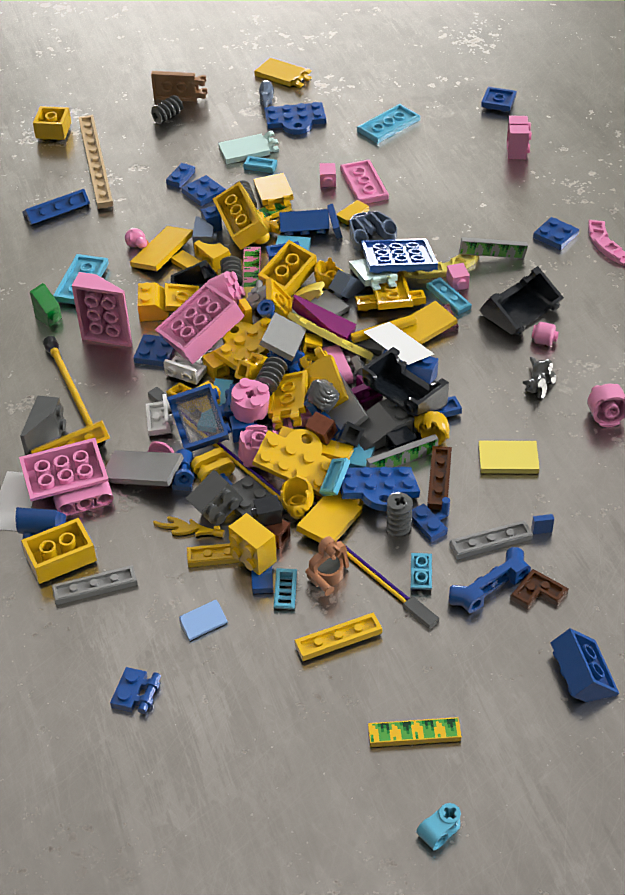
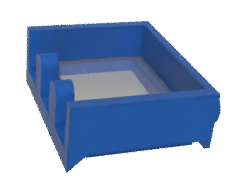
M211 383L167 397L184 449L192 452L229 440L228 434L231 433L228 422L224 423L222 417L225 416L222 405L218 406L217 399L220 398L217 389H212Z

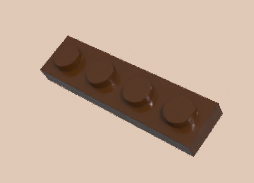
M432 447L427 502L429 509L442 510V499L448 497L452 447Z

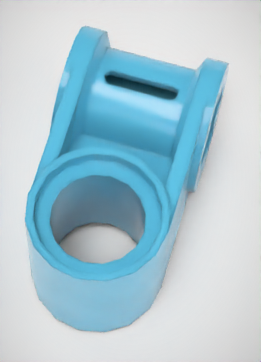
M452 803L442 805L440 809L418 826L416 833L433 850L439 849L446 840L460 829L461 811L459 807Z

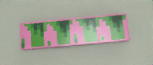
M261 247L244 248L243 287H256L261 266Z

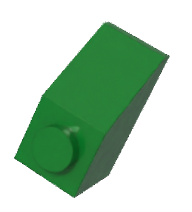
M44 283L30 291L33 310L37 320L50 327L62 318L60 305Z

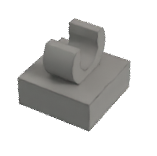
M357 355L351 359L354 365L349 366L354 380H356L357 375L362 376V368L366 366Z

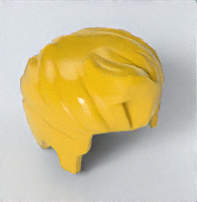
M331 257L326 262L319 260L314 268L316 282L323 281L325 283L323 288L330 289L329 286L337 271L343 270L335 265Z
M429 411L414 417V426L417 432L421 434L422 439L435 434L438 437V445L449 439L450 429L448 420L442 413Z
M297 474L282 484L280 490L282 506L291 517L301 519L305 512L310 510L314 502V492L310 482Z

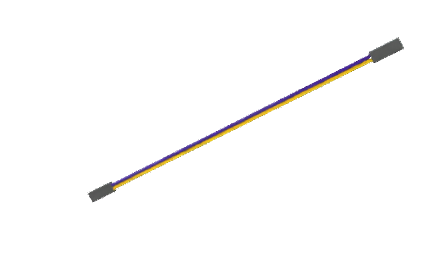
M158 387L148 392V396L155 402L163 401L162 394H166ZM181 411L184 422L203 438L212 436L208 432L198 431V424ZM222 443L213 444L215 448H223L233 463L255 479L272 495H277L278 500L281 501L278 489L252 468L245 467L240 458ZM347 547L348 558L402 601L403 608L422 624L431 629L439 622V617L413 596L410 598Z

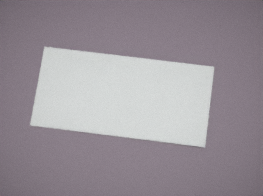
M391 322L364 331L365 334L387 350L392 347L400 351L399 359L407 362V365L434 355V353Z
M7 471L0 489V530L17 531L15 522L16 507L31 508L33 501L30 500L23 472Z

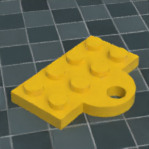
M264 317L255 324L238 322L222 337L224 345L214 351V356L234 370L237 368L238 360L247 359L251 352H257L265 356L269 353V350L260 346L259 343L271 319Z
M268 430L252 465L286 481L298 474L310 482L314 494L323 497L319 491L331 459L321 455L322 443L319 437L309 430H294L286 438ZM307 437L310 439L311 443L305 444L302 442L301 438Z

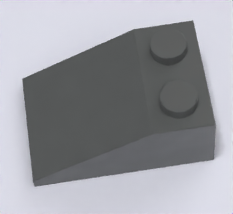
M37 395L20 435L25 455L32 454L31 450L60 438L62 431L65 430L66 419L63 417L64 408L61 406L60 398Z
M390 400L380 401L366 411L369 418L359 426L365 429L359 445L364 451L375 447V449L386 446V433L407 426L412 432L414 419Z

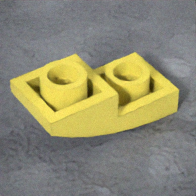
M322 281L307 285L298 290L293 296L297 295L308 301H312L314 298L318 299L324 292L322 289L325 283Z

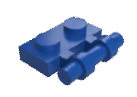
M126 667L111 699V708L132 713L136 705L139 706V713L146 714L147 709L153 703L152 697L155 691L159 689L161 675L154 672L152 677L147 680V671ZM142 689L146 690L144 695L139 696Z

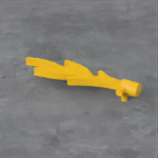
M168 516L167 520L173 523L153 521V524L157 527L175 529L171 531L172 535H187L195 532L196 537L213 535L224 538L225 530L220 529V526H214V529L196 523L192 519L189 520L190 524Z

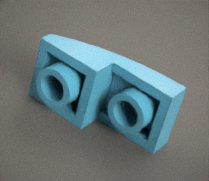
M411 553V589L432 590V554Z

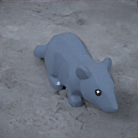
M265 80L261 82L259 88L260 105H263V107H267L268 104L272 105L274 94L272 83Z

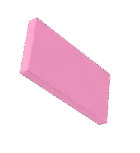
M370 160L340 165V170L356 200L367 204L389 199V194Z

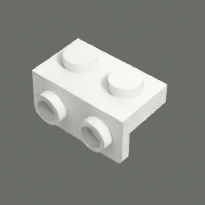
M175 356L172 360L165 359L164 361L166 375L196 385L207 372V366L196 362L191 364L186 359Z
M162 394L163 401L146 404L149 436L171 433V425H174L173 414H169L171 408L166 394Z

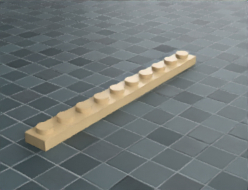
M93 115L78 117L97 208L112 207L113 200Z

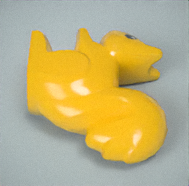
M260 212L259 215L268 232L280 235V221L272 220V216L264 220V215ZM269 233L259 238L254 243L264 244L268 242L270 238Z

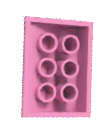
M79 272L72 284V291L82 340L132 347L124 290L96 274Z
M205 283L162 322L155 331L183 358L194 364L244 317V314L235 301L208 283Z
M95 438L19 457L31 501L109 481Z

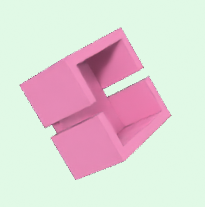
M509 116L506 141L508 159L526 160L527 153H530L529 140H531L532 132L530 131L531 122H528L527 116Z

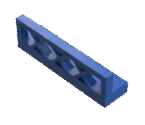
M81 189L27 208L22 213L23 216H27L30 225L86 206L90 204L85 189Z

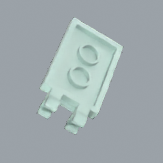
M268 131L264 136L261 133L220 142L218 147L227 165L245 161L248 156L263 157L270 155V152H278V146L274 145L279 144L277 139L270 138L275 135L273 131Z
M365 259L349 261V268L365 286H371L373 290H380L379 284L387 283L390 288L397 287L395 281H398L397 273L384 271L376 274L369 271Z

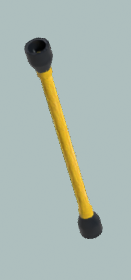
M54 336L46 337L43 340V345L46 351L54 358L86 426L93 424L60 356L59 344ZM106 440L98 443V448L103 447Z

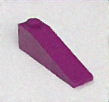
M293 296L292 309L297 314L315 323L316 326L336 334L337 337L348 341L351 340L350 334L355 332L357 324L302 297Z

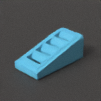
M276 568L274 609L295 610L297 569ZM280 579L292 580V582H280ZM280 586H289L292 589H282ZM279 593H291V596H282ZM279 600H291V604H290V603H278V601H279Z

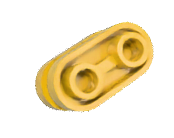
M215 448L196 456L190 466L200 482L213 470L218 474L224 473L226 476H229L235 470V464L228 458V454L223 448Z

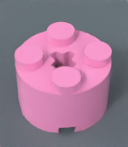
M226 271L207 281L209 285L237 304L246 295L244 288L239 285L234 271Z
M242 378L233 387L231 392L230 409L234 417L244 423H254V420L264 419L268 413L270 394L268 386L256 380Z
M603 384L601 386L596 385L591 389L587 404L594 420L602 427L619 425L620 421L625 418V394L620 385Z
M250 425L246 427L245 431L240 432L238 456L245 467L251 468L254 466L252 462L268 431L267 426Z

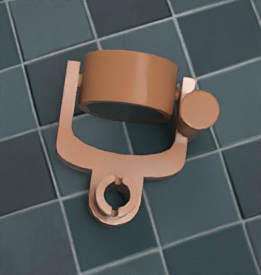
M327 536L319 543L318 553L309 560V568L305 570L307 578L316 587L319 586L325 592V596L332 594L335 589L334 585L342 580L344 576L343 566L346 569L349 567L347 547L341 541L336 542L330 536Z

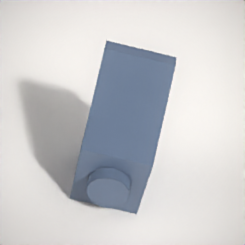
M195 216L192 235L193 248L194 242L198 240L206 244L217 243V233H214V227L199 216Z
M341 270L337 271L329 286L334 291L333 294L341 299L343 296L350 299L367 287L358 278Z

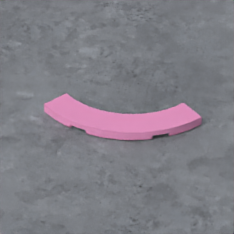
M589 220L588 233L594 246L612 261L625 266V251L613 240L609 239L605 228V221Z

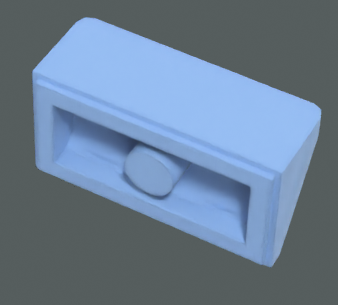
M213 600L179 617L180 626L190 641L228 623L217 600Z

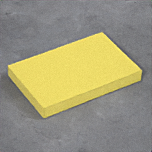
M479 441L480 473L539 474L536 441Z

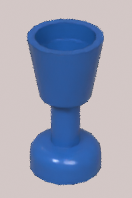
M263 300L257 306L258 313L263 317L272 319L274 313H276L274 312V303L271 300Z
M180 449L175 453H182L184 459L175 473L174 482L179 487H189L194 480L193 473L189 470L193 455L187 449Z

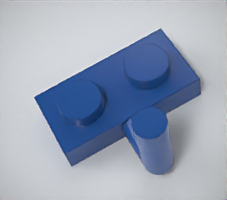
M448 497L442 499V510L436 514L425 504L412 509V522L430 542L437 540L448 532V528L440 520L449 516L450 499Z

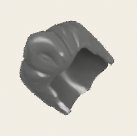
M316 379L310 384L305 399L308 396V401L311 404L315 405L319 410L328 413L338 402L340 393L326 379Z

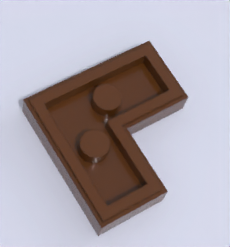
M532 569L510 595V600L527 610L538 597L558 606L568 594L569 588Z

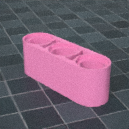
M340 346L323 347V351L326 350L328 355L330 354L334 357L338 370L346 383L353 384L352 371Z
M104 482L54 495L53 499L57 511L69 516L109 505L114 497L109 482Z

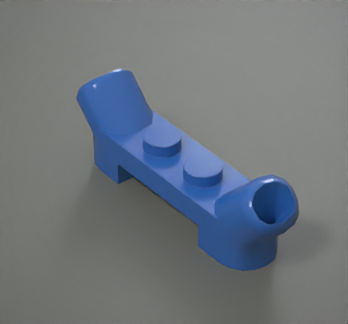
M511 547L506 551L505 563L499 567H494L485 576L478 577L471 585L450 586L449 604L463 606L469 613H473L484 606V597L507 581L514 585L523 581L531 571V567L524 561V551L518 547Z

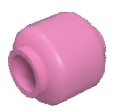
M539 322L537 325H534L531 338L534 339L535 344L550 347L553 342H557L559 332L556 331L554 324Z

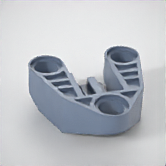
M379 211L357 213L349 220L350 237L353 247L357 251H362L361 240H368L367 233L372 235L376 231L384 240L397 239L396 224L390 217Z

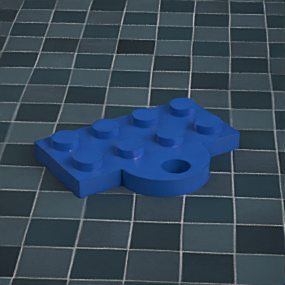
M322 102L264 108L268 129L283 128L289 134L300 135L310 131L312 125L326 124V115Z
M348 467L340 488L342 499H362L367 506L379 511H387V499L392 493L402 492L411 498H419L420 489L411 467Z

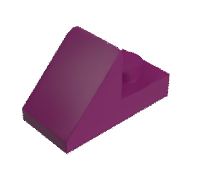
M361 375L356 376V387L351 388V391L360 404L382 396L369 386H366Z

